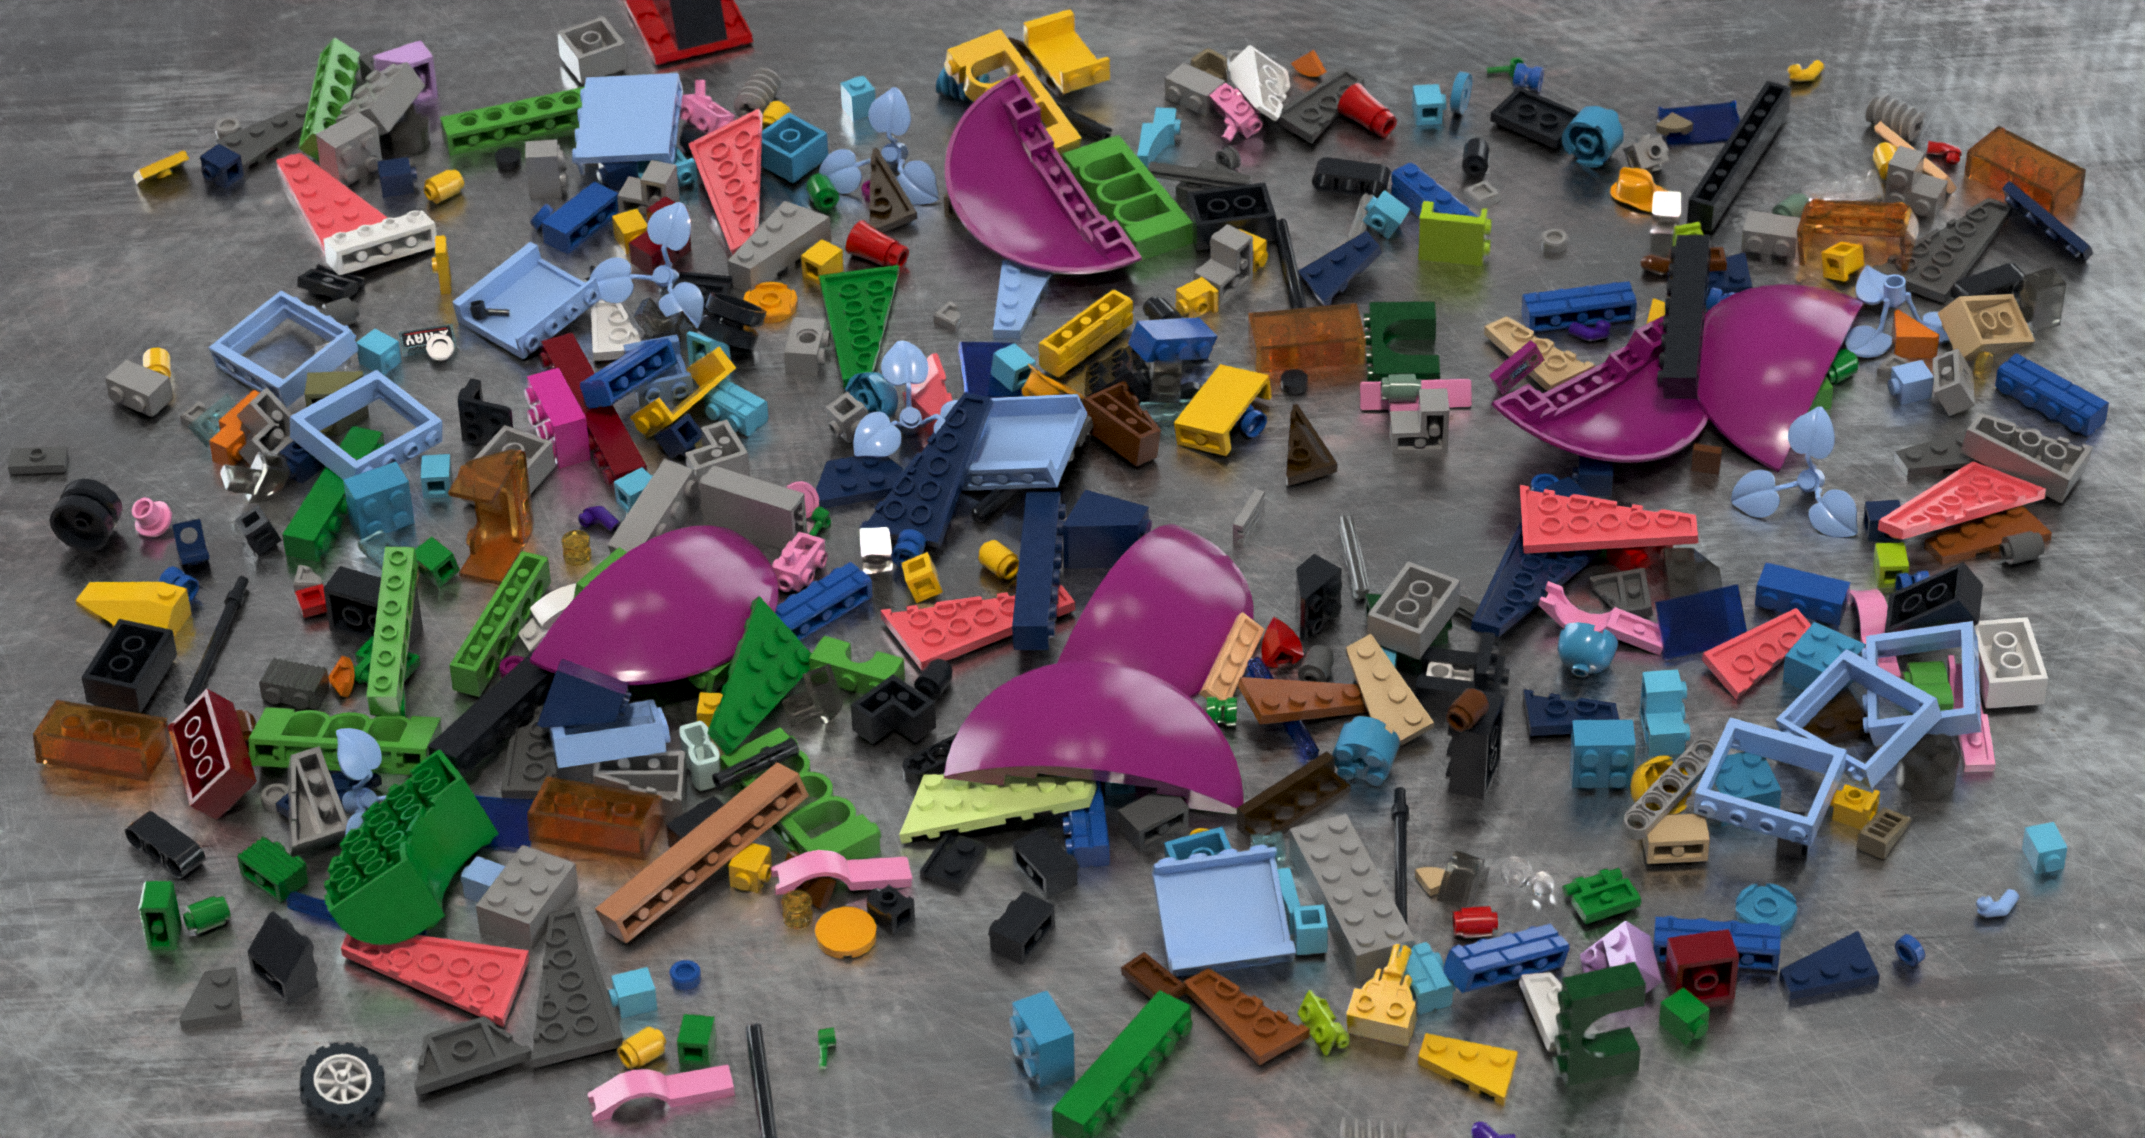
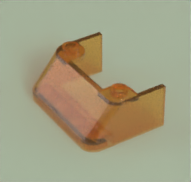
M1812 199L1805 204L1797 228L1799 265L1805 266L1815 233L1900 238L1902 271H1907L1919 232L1918 217L1909 205L1902 202L1886 203Z
M509 449L468 460L465 465L460 467L458 476L448 491L449 496L474 501L477 523L467 534L466 543L470 548V555L459 572L460 577L500 585L532 535L534 518L526 454L524 451Z

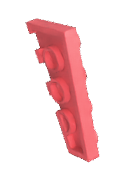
M1795 608L1704 652L1702 661L1737 701L1785 659V655L1808 630L1811 624Z

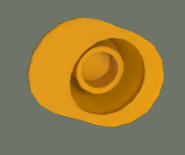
M1622 167L1618 181L1610 189L1611 196L1615 200L1646 212L1657 213L1665 211L1672 203V198L1668 191L1654 184L1651 173L1643 168Z
M1028 363L1032 371L1022 388L1024 396L1078 394L1079 398H1085L1072 388L1045 376Z

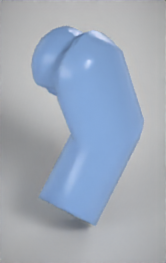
M2007 889L1999 901L1994 902L1990 896L1986 898L1982 896L1976 902L1978 913L1985 918L2006 916L2019 900V894L2013 889Z

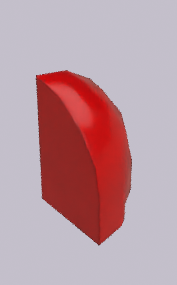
M1273 617L1262 641L1263 665L1278 668V664H1285L1290 661L1292 664H1295L1304 657L1299 637L1287 624Z

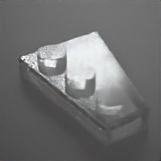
M1877 169L1868 170V175L1857 177L1855 173L1847 174L1844 180L1839 181L1826 178L1800 183V193L1809 198L1811 207H1820L1822 205H1835L1837 207L1863 205L1870 207L1875 204H1883L1884 194Z

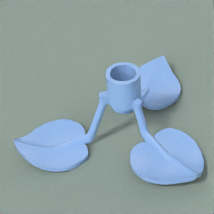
M892 87L875 99L869 108L868 114L869 122L874 130L880 133L886 132L887 138L891 141V143L883 147L881 155L888 164L899 163L898 172L900 175L896 179L912 204L924 205L936 202L940 199L932 168L926 162L914 160L908 162L903 169V164L906 163L905 160L908 156V149L905 144L898 142V139L894 138L892 134L900 136L907 132L911 123V114L902 92L897 87ZM839 149L830 153L821 164L819 174L829 177L838 193H851L859 187L862 181V173L858 167L871 164V158L856 163L855 155L851 150Z
M677 202L656 211L649 219L647 225L650 240L655 244H662L661 251L665 265L658 266L654 270L653 275L631 274L630 263L625 259L615 257L600 263L592 272L590 279L592 277L597 279L601 299L609 303H621L631 296L634 289L631 279L654 281L656 285L667 289L669 292L659 301V310L663 318L681 328L698 329L704 312L703 295L700 289L691 283L682 282L675 286L676 280L679 279V274L675 269L671 268L672 262H670L667 253V247L674 251H679L685 247L691 234L689 213L682 202Z
M1869 265L1864 268L1856 284L1857 298L1869 305H1875L1883 301L1884 306L1877 330L1871 326H1857L1850 330L1845 338L1847 350L1863 358L1877 357L1887 352L1891 347L1892 338L1890 335L1881 332L1884 329L1888 308L1900 307L1904 301L1907 302L1916 321L1940 335L1939 343L1950 342L1947 333L1942 327L1938 312L1926 313L1923 316V320L1920 319L1911 300V293L1906 292V280L1903 276L1897 274L1885 275Z
M902 340L897 341L885 354L881 364L882 375L888 383L894 386L906 384V408L901 411L899 422L896 420L890 422L888 416L883 412H873L866 415L860 421L855 431L853 441L855 457L881 458L890 456L900 447L901 432L908 436L915 435L921 427L924 428L926 424L937 420L933 428L936 434L944 424V418L958 401L953 400L945 403L941 408L940 415L934 414L922 420L920 411L911 405V383H923L927 378L929 367L925 355L914 344ZM983 429V432H982V434H981L980 439H981L982 437H984V429Z
M1819 406L1798 417L1791 424L1788 431V441L1791 448L1796 453H1806L1805 460L1809 469L1802 471L1798 475L1797 481L1775 486V478L1771 472L1766 470L1751 471L1744 475L1735 485L1731 495V502L1749 516L1764 518L1773 514L1779 506L1780 497L1776 491L1799 486L1805 492L1815 491V498L1819 503L1814 504L1810 508L1809 519L1816 530L1831 537L1843 538L1858 534L1857 509L1853 498L1847 492L1838 489L1829 490L1821 497V488L1825 483V477L1822 471L1816 469L1817 466L1811 460V456L1816 459L1826 458L1833 450L1835 443L1831 419L1825 409Z
M353 728L336 730L338 740L337 756L341 771L349 779L361 780L357 785H353V790L346 792L342 799L344 810L352 814L346 826L345 836L350 829L359 828L364 822L361 816L374 802H382L386 799V795L376 796L375 792L371 789L362 788L372 778L371 770L379 767L381 764V750L371 735Z

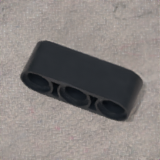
M1324 157L1317 162L1312 177V185L1318 191L1355 197L1373 194L1378 199L1384 190L1387 192L1392 172L1388 167L1381 164Z
M2007 263L1958 280L1952 286L1950 295L1954 300L1959 296L2013 294L2015 299H2018L2029 292L2032 281L2015 263Z
M148 811L124 829L125 835L133 847L179 879H182L206 860V856L199 844L152 811Z

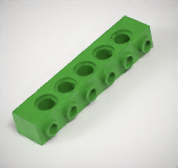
M335 37L320 53L298 147L299 150L319 162L316 134L336 124L335 120L341 114L340 109L342 106L353 99L351 92L356 85V80L354 79L360 68L358 64L360 53Z
M584 87L440 117L442 137L449 156L579 128L578 109L582 108L580 91Z
M385 546L366 695L370 715L400 716L418 572L414 547Z
M521 551L449 665L453 691L480 697L499 667L500 662L504 659L519 635L518 633L532 614L530 608L542 598L551 583L548 557Z

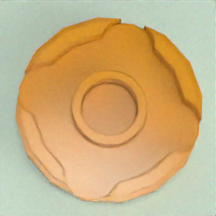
M771 281L755 285V289L751 292L749 289L743 299L765 309L767 314L764 323L768 324L789 319L798 307L796 292L793 289L791 291L786 284Z
M856 907L835 908L823 914L817 921L815 928L816 942L826 955L839 959L852 955V958L865 954L873 947L876 942L877 927L874 918L864 910Z

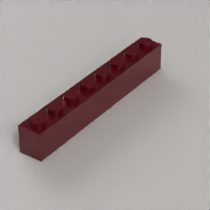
M568 333L541 341L542 353H539L541 366L543 369L547 368L548 370L559 367L581 407L587 421L590 452L594 453V461L597 468L603 470L606 485L612 486L615 491L614 481L641 467L647 471L646 463L614 406H600L589 409L586 405L580 389V383L595 374L574 334Z

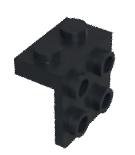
M1130 345L1126 348H1119L1107 359L1096 361L1088 367L1084 395L1088 397L1125 380L1137 398L1142 400L1149 396L1150 362L1146 363Z
M471 378L465 388L460 390L457 399L462 441L486 446L504 425L513 428L512 410L507 406L483 401L481 380Z

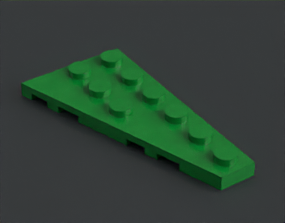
M899 265L819 275L820 289L844 388L847 386L849 379L855 374L874 372L899 276Z
M760 596L752 601L750 607L752 611L750 617L745 621L743 637L739 640L728 671V681L723 685L721 691L723 696L720 704L715 709L707 732L726 755H729L810 670L809 657L812 653Z

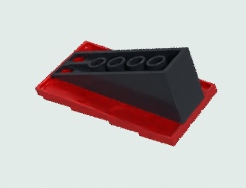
M622 0L655 65L688 58L691 55L697 56L714 52L717 49L722 50L753 42L752 33L734 0Z

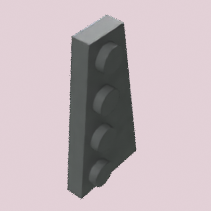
M309 103L298 105L291 110L274 115L257 124H252L235 133L228 134L216 140V144H221L241 155L243 172L246 173L249 171V165L254 162L260 164L267 159L266 154L274 149L280 151L286 147V142L291 138L298 139L301 137Z

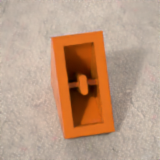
M1899 309L1895 310L1892 325L1894 354L1902 358H1935L1938 352L1940 335Z

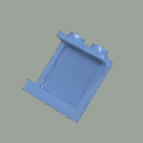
M677 334L646 340L657 341L668 338L674 349L677 364L634 391L640 407L648 405L657 398H660L663 402L687 398L693 393L691 373H687L683 362ZM646 341L623 345L624 355Z

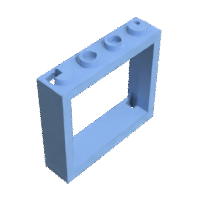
M283 291L278 292L209 346L215 366L258 392H262L267 387L286 408L305 394L307 373L332 372L359 351L355 341L356 335L353 334L347 325L343 326L330 315L326 316L320 313L314 306H308L296 296L292 297ZM289 318L330 343L283 380L241 354Z
M375 370L290 416V438L341 479H346L393 462L401 465L442 442V420L381 372ZM379 398L417 427L357 461L320 432Z
M1973 621L1866 636V648L1862 649V658L1877 666L1878 658L1962 647L1964 708L1941 711L1942 718L1920 740L1982 732L1979 649ZM1864 687L1867 689V694H1863V706L1865 712H1868V717H1863L1864 732L1870 733L1874 746L1884 745L1913 715L1880 719L1879 694Z
M1846 649L1776 719V723L1781 732L1830 745L1802 728L1850 680L1861 684L1913 713V716L1865 764L1846 754L1845 771L1843 774L1847 775L1854 783H1861L1872 789L1942 718L1937 698Z
M654 699L628 703L624 716L618 714L615 723L549 727L558 768L666 752L665 743L671 742L669 727L664 713H662L661 707H656Z
M1730 717L1696 789L1694 814L1812 846L1845 771L1847 750ZM1730 748L1826 774L1808 816H1801L1712 791L1711 789Z

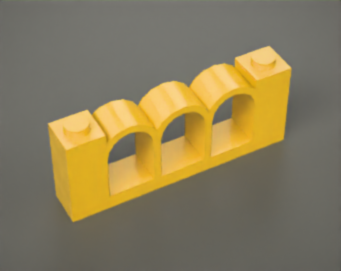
M1001 29L947 49L944 62L945 71L954 78L957 84L963 83L965 95L970 100L975 101L988 89L1002 81L999 80L987 84L977 81L975 77L1003 67L1009 77L1017 74L1041 109V120L1054 140V148L1063 159L1062 153L1080 148L1081 136Z

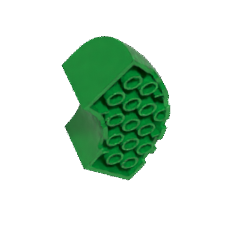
M440 749L409 771L411 777L403 784L398 785L394 783L387 789L389 792L381 804L374 802L361 816L364 822L359 828L350 829L339 845L342 849L339 857H333L327 870L330 874V879L324 881V887L327 890V894L324 895L325 904L338 925L357 940L377 945L395 944L408 940L424 930L435 927L440 919L445 917L442 900L445 890L455 873L479 848L490 844L493 838L499 834L464 778Z

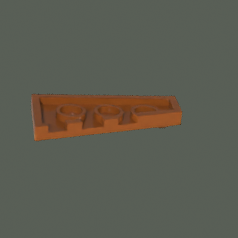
M2021 505L1966 521L1925 540L1924 549L1943 565L1974 558L1976 553L1990 552L1992 554L1999 552V544L2002 543L2003 537L2032 531L2033 533H2040L2045 542L2051 540L2052 532Z
M1240 677L1238 688L1259 724L1368 712L1361 690L1357 684Z
M1210 968L1183 982L1186 985V993L1259 1066L1310 1037V1029L1303 1024L1297 1026L1290 1022L1288 1015L1279 1010L1276 1012L1263 1005V1000L1254 995L1251 997L1242 993L1238 985Z

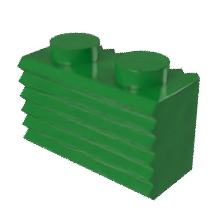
M262 836L260 840L253 843L251 847L248 846L247 850H243L237 856L242 877H245L246 880L249 879L251 883L253 882L255 886L257 885L258 888H261L266 894L278 900L279 903L308 883V868L305 861L299 856H291L278 841L273 843Z
M146 881L143 885L138 909L140 911L139 915H141L140 919L145 936V944L147 945L146 949L149 951H174L177 949V944H179L178 940L182 926L174 883L172 881Z

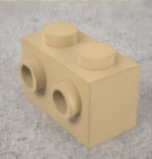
M1698 814L1666 815L1642 839L1647 864L1708 861L1710 838L1705 816Z

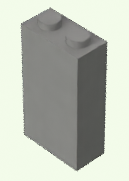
M714 465L706 475L701 477L698 489L701 491L700 510L703 513L704 525L728 528L747 539L782 550L789 541L794 539L799 531L807 534L804 493Z

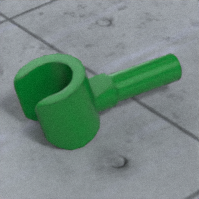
M1518 57L1512 58L1509 66L1488 67L1487 74L1508 73L1511 77H1514L1516 65L1518 63L1523 64L1524 61Z
M819 506L813 511L811 519L815 524L809 535L816 536L822 527H830L831 518L828 517L830 514L828 510Z
M834 1027L818 1031L819 1070H826L827 1047L837 1046Z

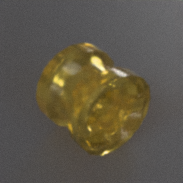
M572 530L565 533L561 540L564 549V561L572 566H580L589 562L592 556L589 547V535L581 530Z
M793 890L786 893L781 900L784 924L792 929H803L809 926L813 920L811 896L802 890Z

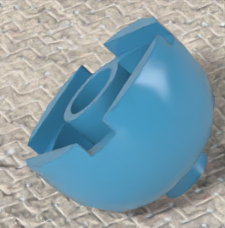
M858 373L849 379L845 393L849 392L857 401L862 402L869 414L883 412L888 416L889 420L894 416L898 406V393L895 386L888 383L881 373Z
M1575 622L1566 624L1564 630L1561 629L1557 647L1562 663L1574 675L1580 677H1587L1588 675L1598 674L1606 670L1610 666L1618 646L1617 638L1611 632L1605 629L1603 634L1594 631L1595 625L1589 623Z

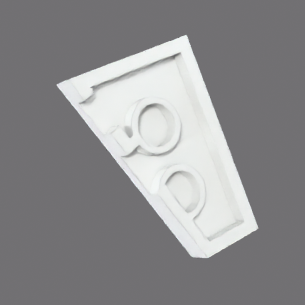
M600 299L591 306L594 361L619 359L624 356L623 345L641 342L638 331L631 325L629 316L621 303H609Z
M1551 972L1521 975L1519 981L1520 988L1548 1052L1557 1051L1554 1037L1558 1035L1556 1014L1560 1013L1557 993L1561 992V983ZM1591 1025L1584 1034H1597L1604 1031H1598Z

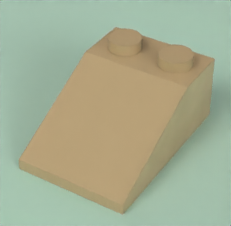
M2013 294L1959 296L1937 313L1942 327L1953 346V350L1958 348L1966 361L1983 359L2031 345L2035 342Z

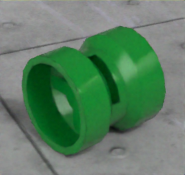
M1207 697L1206 713L1216 725L1224 723L1226 726L1236 727L1237 698L1228 697L1226 700H1219L1217 697ZM1222 706H1225L1224 717H1222Z

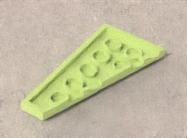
M924 775L899 834L900 840L904 844L912 842V837L927 834L928 838L940 837L941 831L956 829L958 832H965L1006 824L1007 818L1021 816L1022 820L1034 818V813L1050 810L1051 813L1057 814L1087 808L1091 805L1097 784L1095 780L1072 777L1047 776L1036 777L1035 779L1005 776L1004 786L944 779V775Z

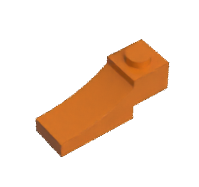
M251 391L218 421L220 431L209 440L213 462L231 469L237 462L243 459L238 452L246 445V440L251 431L236 415L261 392Z

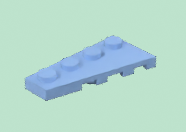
M1002 260L993 338L1021 339L1032 318L1034 308H1037L1040 303L1042 292L1046 291L1049 279L1055 273L1039 271L1021 266L1009 260Z

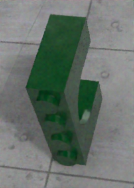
M1435 301L1369 302V313H1364V330H1369L1365 331V347H1370V349H1366V365H1371V367H1367V382L1381 381V378L1388 377L1391 374H1415L1416 379L1439 380V355H1404L1388 348L1389 345L1398 341L1436 340Z
M1636 962L1562 978L1561 992L1557 993L1560 1013L1556 1014L1558 1035H1555L1554 1042L1557 1056L1553 1057V1066L1556 1074L1562 1076L1567 1087L1639 1070L1641 1049L1630 1026L1597 1034H1584L1589 1026L1606 1015L1644 1006L1646 983Z

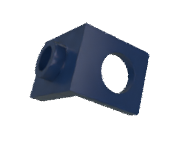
M199 518L172 524L181 564H187L188 566L203 563L206 559H210ZM187 527L194 528L197 531V538L192 543H185L180 537L182 530Z

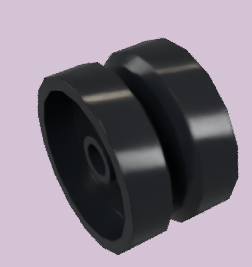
M711 292L706 308L713 314L702 316L698 330L704 335L723 343L745 349H754L759 334L752 327L763 325L767 311L746 300L727 294Z
M84 478L73 480L66 485L49 519L51 529L58 539L74 549L88 552L100 550L107 544L113 529L121 518L123 512L122 503L117 494L103 483Z

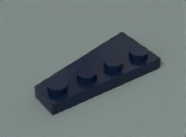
M2008 181L2002 188L2006 196L2004 200L2010 207L2024 215L2034 226L2043 229L2044 233L2054 242L2059 241L2066 246L2065 250L2076 259L2081 257L2087 261L2093 255V251L2088 243L2012 182Z

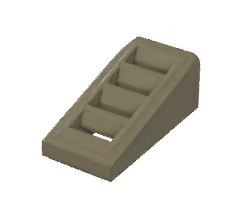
M1883 807L1858 834L1856 848L1884 860L1911 823V818Z

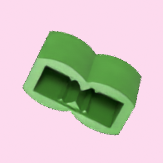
M1944 662L1907 663L1906 672L1901 673V679L1937 698L1940 711L1952 710L1954 699Z

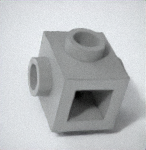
M1650 134L1635 139L1636 144L1623 149L1629 168H1643L1652 173L1662 169L1661 164L1669 161L1668 147L1662 140L1661 135L1651 138Z
M846 392L826 406L830 421L828 423L830 431L836 437L841 436L847 443L854 440L858 424L869 414L864 404Z

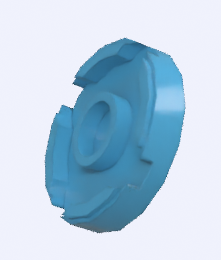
M1766 883V886L1758 887V884H1754L1742 890L1738 895L1735 915L1740 923H1768L1781 926V933L1791 928L1796 921V900L1787 889L1781 886Z

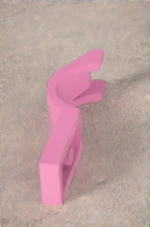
M1548 581L1545 588L1548 595L1546 598L1541 596L1538 605L1562 628L1568 623H1589L1595 625L1594 631L1603 634L1605 629L1611 632L1618 640L1659 656L1661 655L1669 637L1670 628L1616 607L1604 614L1587 613L1570 603L1564 594L1562 586Z
M1878 589L1865 591L1850 590V606L1857 607L1859 616L1860 642L1866 644V636L1885 633L1887 603L1885 597ZM1896 656L1878 658V666L1901 678Z
M1948 655V682L1953 693V709L1964 708L1962 664H1955L1954 655ZM1982 707V732L1958 735L1964 772L1994 771L1996 764L1988 714H1983Z
M815 850L805 852L771 867V877H779L780 882L775 885V895L792 894L796 887L803 882L825 876L842 880L847 884L850 891L883 889L888 885L893 888L911 887L912 875L907 857L846 860L844 856L833 851Z
M729 1064L667 1076L661 1072L649 1069L631 1070L617 1075L588 1093L589 1103L595 1102L596 1110L592 1112L593 1122L611 1119L613 1112L618 1107L636 1098H658L667 1102L673 1108L735 1096Z

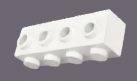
M422 210L410 211L404 216L386 218L380 223L362 225L356 230L335 233L333 236L323 239L326 263L338 275H342L434 248L436 236L435 222Z

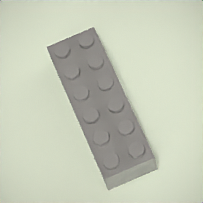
M1343 814L1289 829V855L1316 905L1324 904L1328 929L1355 981L1374 976L1376 969H1381L1383 974L1384 967H1387L1392 946L1400 944V949H1402L1403 945L1412 948L1415 945V939L1348 815Z

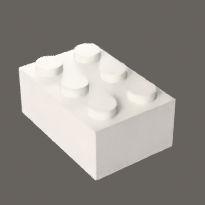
M2028 617L1979 621V624L1975 625L1974 628L1978 638L1980 692L1986 709L2044 704L2048 676Z

